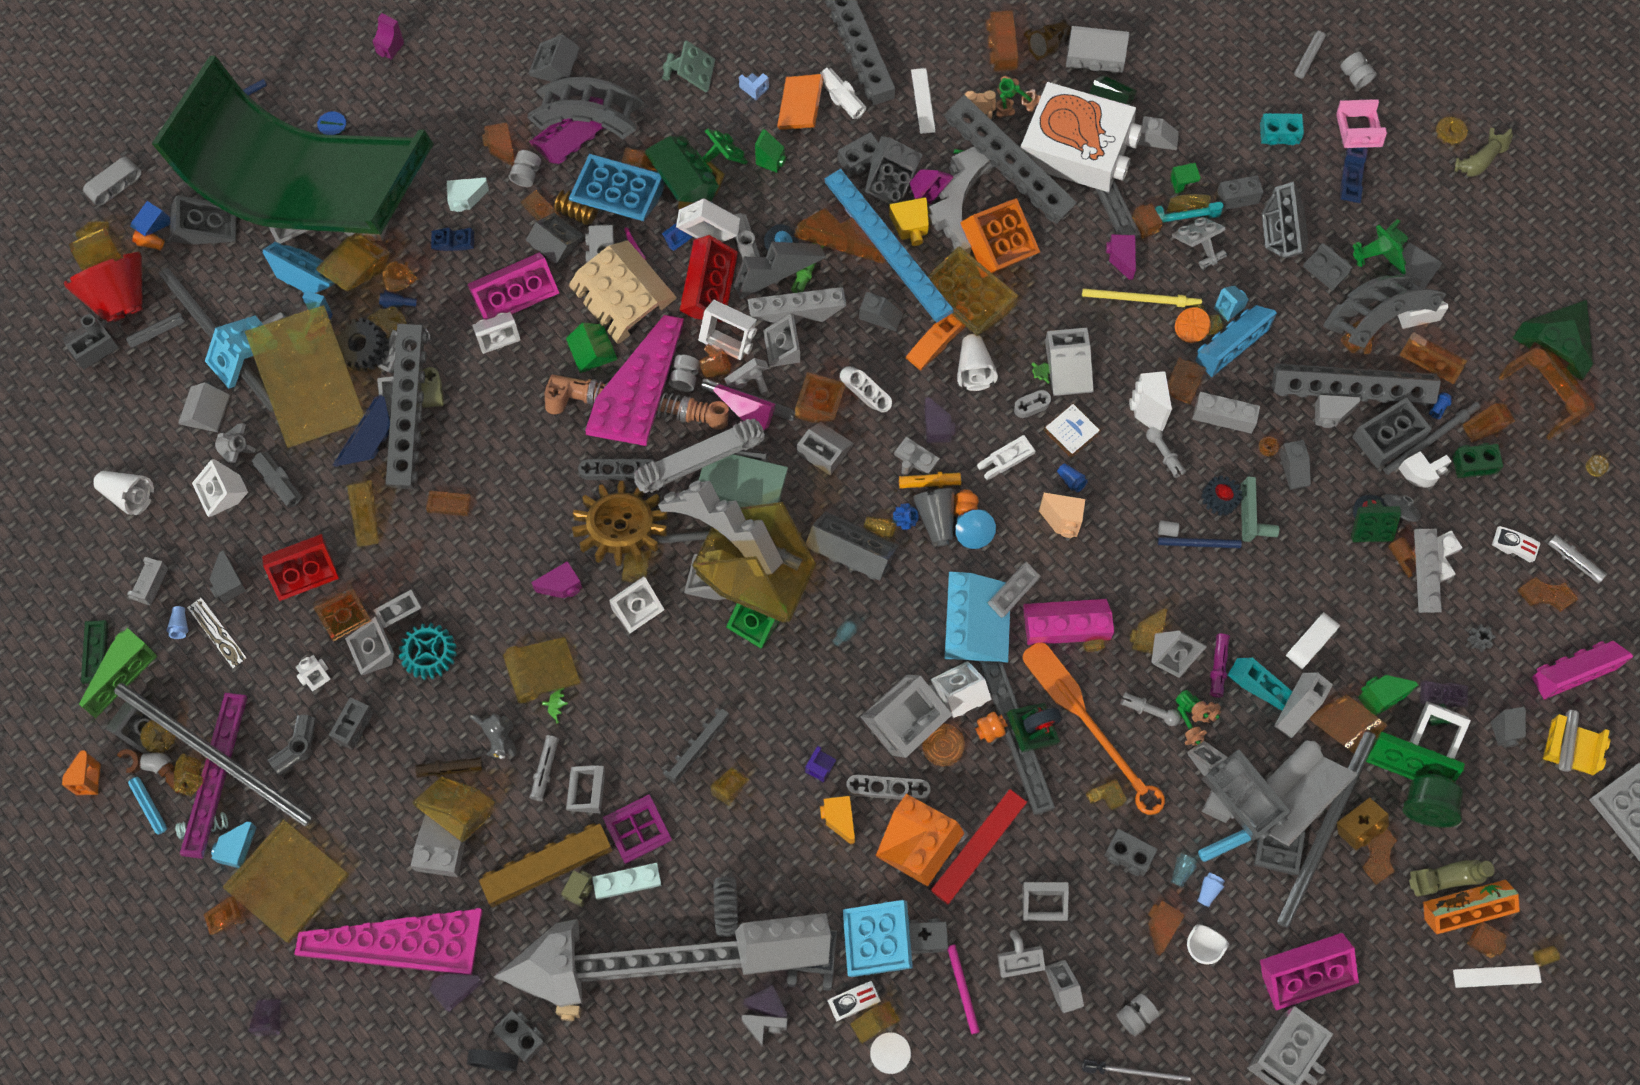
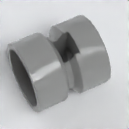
M1361 52L1350 55L1343 61L1340 67L1346 75H1349V80L1356 89L1369 84L1377 74L1372 66L1367 64V60Z
M520 150L516 155L515 165L512 166L509 173V179L519 186L531 187L540 167L541 159L535 153Z
M677 355L672 367L675 370L671 372L668 383L676 390L691 392L695 387V376L698 374L700 361L688 355Z
M1142 993L1130 1001L1131 1006L1126 1005L1116 1014L1122 1025L1134 1036H1137L1146 1028L1145 1023L1150 1024L1159 1016L1156 1007Z

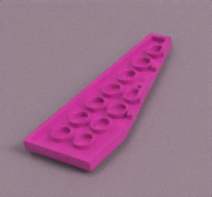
M664 315L596 397L586 427V435L647 446L683 327V318Z

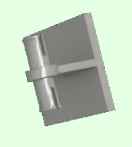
M1205 217L1198 218L1194 223L1182 226L1178 231L1172 233L1173 238L1191 247L1202 243L1208 258L1199 261V266L1202 269L1209 265H1215L1219 260L1227 257L1224 250L1214 254L1210 239L1225 231V227Z

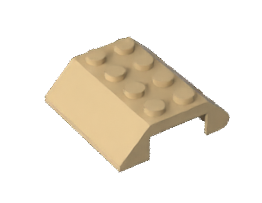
M629 241L607 246L578 269L569 284V287L579 298L585 296L589 291L583 303L586 307L588 306L589 311L600 321L602 326H606L613 319L607 332L612 335L617 344L630 336L628 329L658 306L663 310L677 299Z

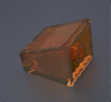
M352 583L313 603L314 610L333 642L371 622Z

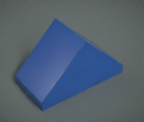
M147 201L132 221L130 227L146 237L170 225V216Z

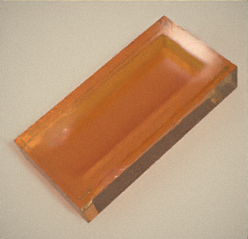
M429 491L426 511L428 513L468 516L471 496L470 494Z

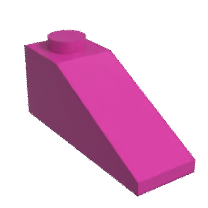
M721 384L714 387L713 391L743 421L746 419H756L764 430L769 427L776 406L775 403Z

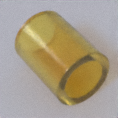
M1550 946L1533 953L1534 960L1539 967L1560 960L1555 946Z

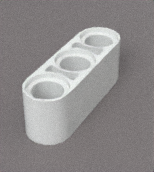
M850 366L842 369L840 373L841 381L866 405L880 412H886L891 408L892 400L890 396L863 371Z
M1323 612L1291 648L1286 657L1303 669L1341 625Z

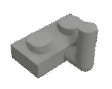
M753 358L724 378L727 386L743 388L747 385V382L755 379L761 395L764 396L769 393L762 376V372L769 368L764 360Z
M908 437L902 441L894 453L895 456L903 460L901 470L903 476L909 475L913 468L924 475H928L940 460V458Z
M1015 929L1011 930L1010 936L1014 942L1015 951L997 954L1001 977L1005 978L1045 970L1042 947L1024 949L1023 940L1019 932Z

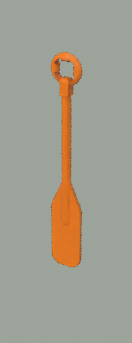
M1040 642L1029 647L1023 653V662L1057 705L1079 716L1137 791L1135 802L1138 809L1147 815L1159 813L1165 805L1163 792L1158 787L1152 785L1145 786L1088 715L1078 683L1048 645ZM1148 790L1155 791L1154 795L1157 799H1161V804H1156L1152 807V810L1145 809L1146 805L1143 801L1140 802L1139 798L1146 794Z

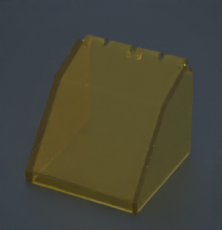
M783 502L740 507L746 521L750 519L753 521H763L776 547L785 548L787 552L803 559L798 570L796 571L787 565L781 564L772 574H766L757 556L744 557L727 537L714 527H711L699 554L692 564L696 570L695 574L721 597L778 621L790 622L816 563Z

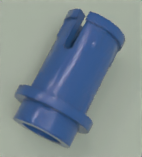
M1440 393L1437 403L1434 404L1429 414L1435 419H1441L1447 406H1450L1452 403L1451 396L1447 393Z

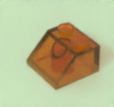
M807 372L795 407V418L812 423L835 420L846 385L841 381Z

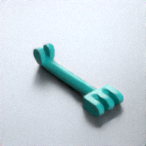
M1209 203L1206 208L1164 214L1163 207L1157 206L1154 213L1156 223H1163L1208 215V219L1221 216L1223 203Z

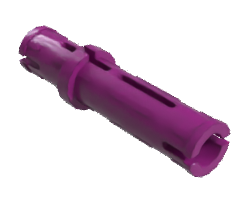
M1222 633L1216 635L1213 671L1210 672V677L1212 678L1210 696L1216 698L1223 697L1224 683L1227 679L1226 663L1230 636Z

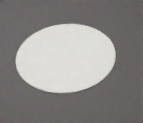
M889 1032L878 1036L874 1040L870 1055L874 1066L878 1070L887 1074H895L902 1071L908 1065L911 1050L904 1037L897 1033Z

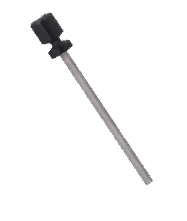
M1085 1058L1082 1063V1071L1087 1073H1095L1099 1070L1100 1074L1104 1075L1105 1070L1191 1081V1077L1106 1066L1105 1061L1097 1064V1060Z

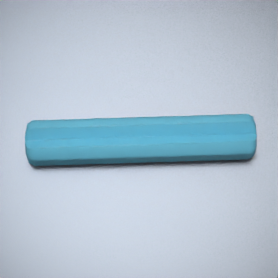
M139 777L130 779L128 784L153 830L158 835L162 834L167 830V826Z
M1243 829L1199 850V857L1203 862H1206L1251 841V837Z

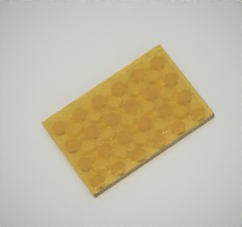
M324 305L245 331L287 448L357 425L360 422L364 413Z

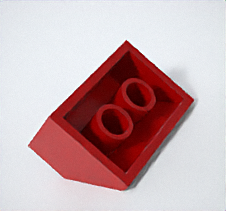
M322 534L262 556L263 567L279 601L339 579Z

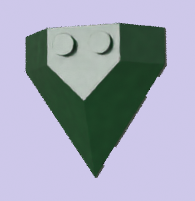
M1587 300L1524 321L1513 336L1514 340L1529 349L1536 342L1569 362L1565 371L1580 380L1585 378L1593 365Z

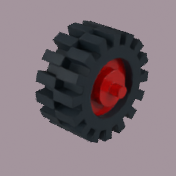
M1219 476L1218 478L1213 477L1208 482L1201 495V498L1204 499L1202 501L1203 504H1208L1206 506L1207 510L1211 508L1213 509L1211 513L1215 514L1217 511L1219 516L1223 513L1226 516L1236 509L1242 500V490H1238L1240 488L1239 484L1234 485L1235 480L1232 479L1230 482L1228 481L1229 477L1226 476L1223 479V476Z

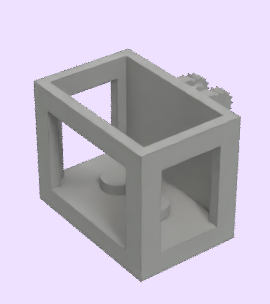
M905 675L870 707L861 718L892 756L906 758L951 717L952 713L921 675Z
M1294 1006L1281 1015L1247 1069L1269 1085L1279 1084L1260 1070L1264 1069L1284 1085H1300L1303 1080L1311 1085H1316L1318 1081L1308 1072L1311 1068L1320 1074H1324L1326 1071L1316 1060L1333 1034Z

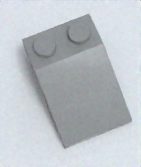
M427 807L415 843L411 867L417 872L458 877L471 813Z

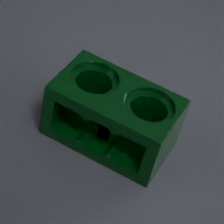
M1482 443L1473 447L1463 445L1458 447L1452 455L1457 478L1498 474L1503 468L1498 444ZM1484 456L1489 457L1491 461L1486 460ZM1464 458L1469 459L1471 463L1466 462Z

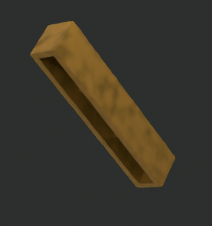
M590 824L581 833H571L557 844L555 842L547 844L543 847L544 850L538 853L534 851L523 856V860L518 862L511 861L497 872L493 870L485 873L479 882L489 905L493 908L612 852L601 824Z

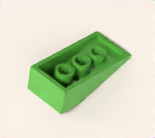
M128 628L120 632L115 637V641L110 645L79 705L94 718H97L118 697L114 691L117 685L123 683L129 686L157 655Z

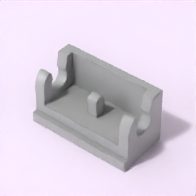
M145 557L143 560L145 565L133 590L129 591L127 595H129L128 598L151 606L168 568L162 561Z

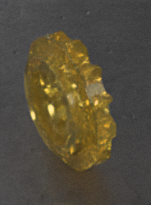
M1445 117L1438 122L1435 132H1437L1438 138L1443 140V144L1447 142L1452 146L1455 143L1460 144L1466 138L1467 127L1462 120L1456 117ZM1450 126H1451L1452 132H1454L1453 136H1451V135H1450V132H1448Z
M153 720L147 722L142 728L141 742L150 752L157 753L169 750V747L175 743V735ZM155 730L160 733L164 732L162 735L163 742L158 739L154 740L156 737Z

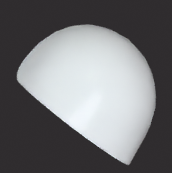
M1201 924L1194 926L1187 941L1190 955L1202 964L1217 962L1229 946L1227 939L1220 933Z

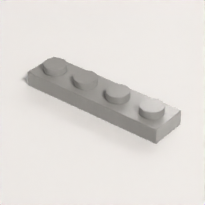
M1415 529L1419 613L1442 612L1437 529Z

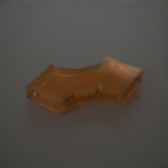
M1537 577L1518 589V592L1530 606L1544 603L1552 605L1560 612L1578 600L1566 583L1548 585Z
M1388 829L1384 833L1377 834L1368 844L1370 849L1368 861L1362 867L1376 885L1395 872L1390 862V852L1397 840Z

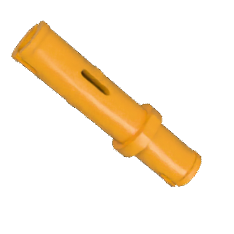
M938 472L937 474L899 476L900 489L934 486L943 488V486L961 485V473L942 474V472Z

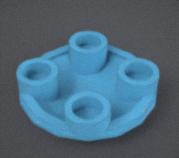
M971 510L958 516L955 534L963 546L970 549H979L992 541L996 533V524L993 517L986 510Z

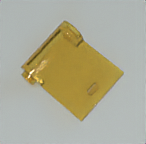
M565 637L520 648L513 646L506 649V652L503 654L518 703L532 701L542 693L580 684Z

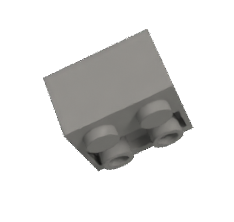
M819 422L808 429L798 442L797 454L831 476L854 443Z

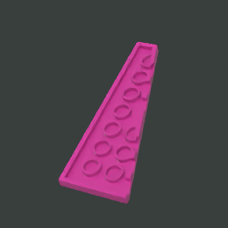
M476 908L475 910L454 911L452 913H438L423 917H409L378 923H364L363 925L299 932L294 955L472 976L483 910Z

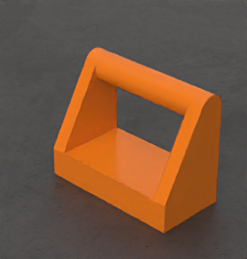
M80 751L63 775L62 785L75 795H98L100 762L86 751Z

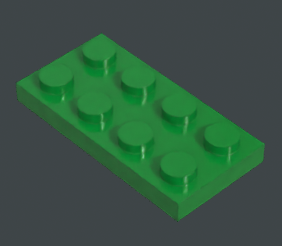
M1384 732L1379 734L1365 761L1412 780L1423 775L1434 774L1447 777L1456 782L1465 766V763L1454 758H1449Z

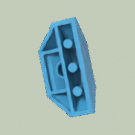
M274 242L263 249V254L276 277L302 292L306 290L316 293L331 287L341 280V275L335 266L302 249L281 245L278 242Z

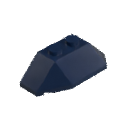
M379 395L373 399L332 465L337 467L373 459L379 451L377 447L380 442H384L387 439L390 428V419L384 396Z

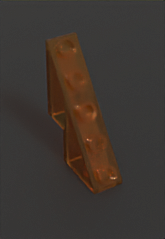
M824 208L797 225L794 234L796 238L884 264L886 261L853 217L840 223Z

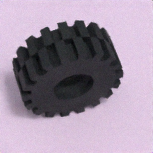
M359 318V321L352 319V324L346 322L344 324L346 328H340V336L336 335L335 337L338 340V343H334V347L338 349L335 351V354L339 356L338 359L358 372L360 370L368 372V368L370 370L376 369L374 365L380 366L382 364L381 358L385 359L387 356L384 352L389 351V347L385 345L389 343V339L385 337L387 334L382 328L368 319ZM361 338H366L364 348L356 351V343Z

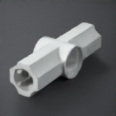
M831 68L824 69L821 72L823 76L822 85L829 92L832 101L837 106L841 105L853 119L860 118L866 111V106L855 95L850 83L847 81L843 82Z

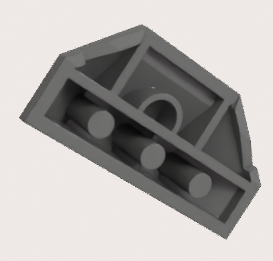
M1291 182L1274 188L1273 195L1262 212L1265 247L1267 250L1283 258L1304 253L1309 243L1305 209L1296 184Z

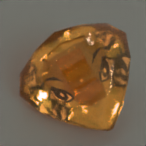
M397 261L391 262L384 268L382 274L384 286L391 292L403 290L417 280L416 275L408 268V262H405V265Z

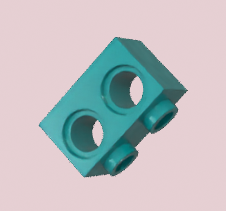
M1263 114L1260 122L1261 144H1300L1304 135L1302 114Z

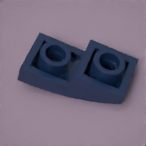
M450 228L433 230L431 232V249L438 251L474 249V230L472 228L452 231Z

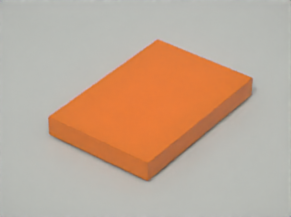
M821 74L786 77L777 125L779 130L815 127L823 84V76Z

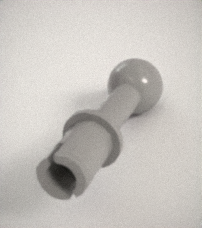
M1155 427L1149 428L1146 437L1159 448L1164 456L1163 464L1168 466L1174 478L1180 477L1177 470L1183 475L1186 470L1179 462L1177 453H1171L1162 440V431Z
M1127 692L1124 693L1123 698L1129 701L1122 699L1120 703L1136 710L1139 714L1145 711L1163 718L1169 726H1176L1181 720V715L1177 710L1170 709L1166 711L1146 703V698L1141 699Z

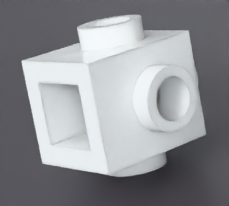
M314 655L302 659L299 665L296 666L299 672L296 675L303 686L307 684L312 692L330 680L325 672L329 668L322 659L318 661Z

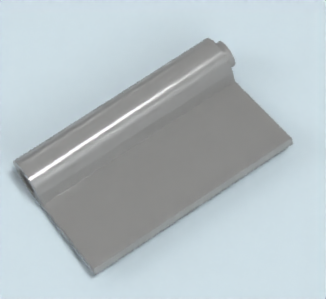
M1306 740L1266 780L1268 785L1291 811L1286 815L1288 819L1279 827L1274 825L1269 829L1271 831L1269 836L1289 846L1357 776L1356 772L1323 757L1320 745L1315 741ZM1258 789L1239 808L1254 828L1276 811Z

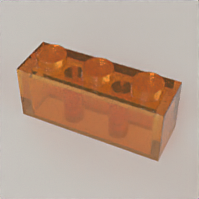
M1013 11L990 12L989 20H986V31H990L988 47L992 48L990 64L994 65V71L1017 70L1018 51Z
M1412 332L1400 353V356L1433 374H1437V376L1452 384L1455 383L1467 360Z

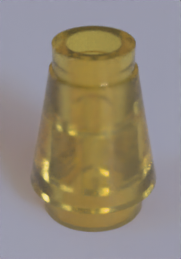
M868 516L865 520L864 528L884 539H891L895 533L896 523L892 522V519Z

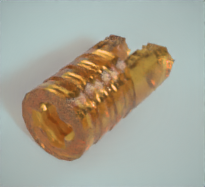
M1401 537L1388 547L1409 578L1413 575L1405 562L1412 558L1416 566V556L1405 537Z

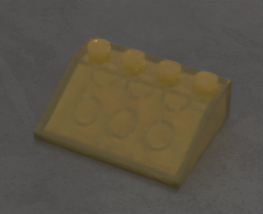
M960 246L927 276L953 308L952 315L976 336H979L1002 320L1017 304L1018 295Z

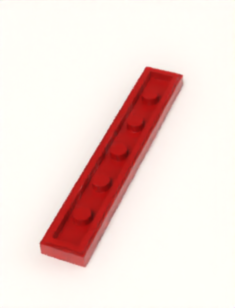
M1009 789L935 884L931 892L949 905L1017 817L1027 801Z

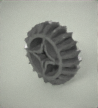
M722 876L714 881L715 929L718 936H736L735 931L738 928L737 884L734 877Z

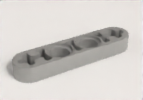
M852 775L846 783L848 793L860 797L902 800L908 794V784H912L911 789H918L919 785H922L923 789L927 790L922 795H918V791L911 790L910 796L923 801L928 798L931 790L929 783L922 779ZM857 780L859 785H865V781H869L868 792H865V787H858V790H854L850 784H854V781ZM874 782H881L884 789L877 793L872 790L871 785ZM897 783L903 784L905 787L904 793L896 794L893 791V786Z

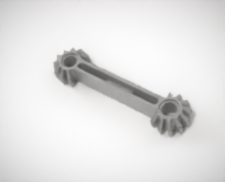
M746 419L743 422L740 421V423L734 424L733 428L655 463L653 461L648 464L645 463L644 466L639 467L634 472L636 486L644 493L649 491L652 493L655 490L659 491L660 488L665 487L669 482L743 449L747 451L749 448L759 445L764 440V429L756 419Z

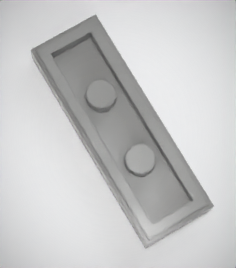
M1026 561L987 603L1002 618L1041 576Z

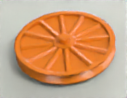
M1191 307L1182 311L1175 322L1176 334L1180 339L1188 343H1195L1205 338L1211 327L1209 315L1197 307Z

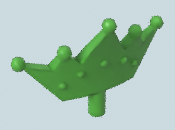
M1033 362L1032 366L1034 368L1032 372L1034 378L1038 377L1039 380L1044 379L1047 383H1050L1048 380V374L1050 375L1048 364L1043 363L1038 366Z
M564 687L552 693L549 702H542V705H548V713L556 720L557 724L559 723L557 715L562 714V711L558 709L568 705V702L560 699L564 697V694H560Z

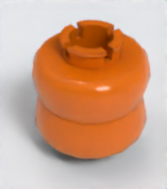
M961 490L960 493L955 494L954 516L958 517L968 511L978 510L979 499L973 491Z
M991 712L986 717L977 720L978 727L975 730L981 740L985 738L987 743H991L996 738L1004 736L1006 734L1004 728L1008 726L1002 715L997 716L995 712Z

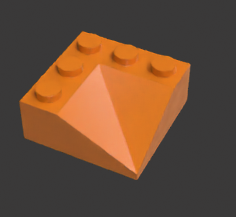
M1017 198L974 214L960 222L984 277L1040 253Z
M906 794L892 814L876 857L928 886L965 833L954 819Z

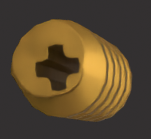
M561 190L555 201V211L568 215L569 218H575L578 222L582 221L585 225L591 224L597 216L598 208L570 201L569 196L572 191L568 190L564 194V190Z

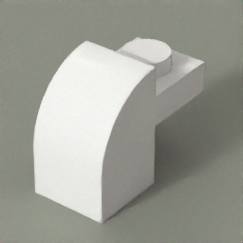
M1420 451L1404 460L1398 469L1411 484L1423 488L1431 487L1440 478L1439 476L1448 471L1447 467L1451 460L1445 455L1430 464Z

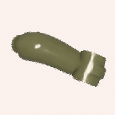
M1490 128L1488 144L1475 155H1470V159L1464 158L1460 160L1457 157L1455 172L1462 170L1463 173H1467V177L1478 176L1484 172L1498 153L1506 152L1509 149L1513 137L1512 128L1503 135H1495V128Z
M1459 861L1434 870L1426 868L1410 872L1411 879L1409 883L1411 889H1414L1416 897L1425 896L1451 887L1484 883L1487 877L1493 876L1494 866L1489 861Z

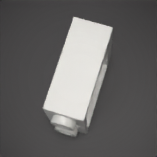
M702 199L679 210L676 228L697 239L711 235L724 242L738 235L740 218L710 201Z
M713 300L705 309L698 341L741 360L745 354L748 355L752 350L753 344L751 341L757 331L755 328L757 319ZM717 318L744 330L742 342L715 330Z
M1426 701L1409 742L1418 745L1432 714L1460 725L1447 754V757L1455 758L1471 720L1464 715Z

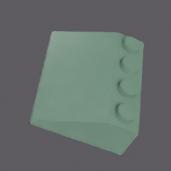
M732 454L703 467L698 481H710L720 501L736 500L746 521L750 519L753 521L762 520L766 529L772 530L776 524L788 467Z

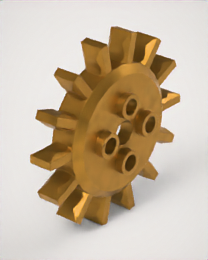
M619 481L617 486L618 493L608 494L603 484L599 485L601 497L599 500L595 501L587 495L582 497L583 504L589 508V511H573L574 520L586 522L585 525L572 527L573 536L589 535L588 538L579 543L580 550L584 553L593 546L598 547L595 553L596 562L598 563L603 560L607 552L614 554L616 566H621L622 554L629 552L633 554V558L637 562H641L640 547L645 545L655 552L658 550V543L651 538V535H667L666 526L653 523L668 519L667 512H661V510L651 511L652 508L660 503L659 496L655 494L644 501L642 499L644 492L640 491L638 487L633 494L626 493L624 481ZM619 523H623L626 525V527L623 529L615 528V526Z

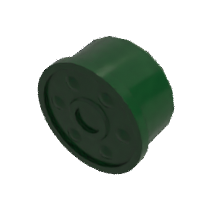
M1434 774L1423 775L1414 778L1410 782L1407 800L1403 804L1402 811L1409 819L1423 825L1440 828L1454 827L1459 825L1462 820L1461 805L1463 791L1460 786L1447 777Z

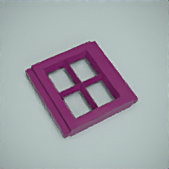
M650 794L602 817L625 864L672 841ZM648 809L653 819L638 826L634 815ZM630 818L634 829L619 835L615 825ZM655 823L660 833L645 840L640 830ZM637 832L641 843L626 850L622 839Z

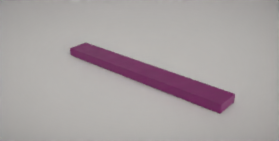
M224 694L211 740V745L229 758L232 756L247 702L246 695ZM206 758L180 850L181 856L203 859L227 772L208 758Z

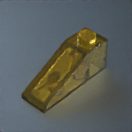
M371 480L349 483L347 489L357 547L378 544L375 500Z

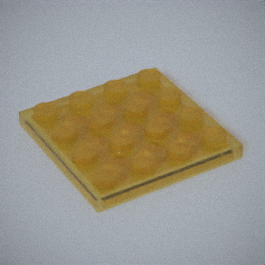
M283 819L224 884L223 888L289 944L349 874Z

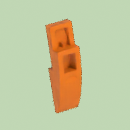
M958 305L953 309L952 314L935 323L908 353L906 359L919 370H922L946 348L947 344L973 321L974 316Z

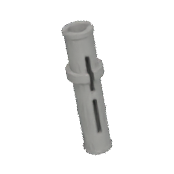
M1557 534L1548 542V545L1558 551L1564 560L1568 559L1597 584L1607 575L1606 572L1579 553L1574 545H1569Z
M546 736L537 773L533 775L534 784L529 798L536 801H543L546 785L550 783L551 778L549 774L559 742V738L555 736ZM548 750H550L547 764L545 765ZM544 771V775H543V778H542L541 786L539 787V783H540V780H541L542 772Z

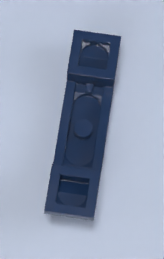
M1368 147L1347 148L1341 177L1340 199L1356 203L1361 202L1363 170Z

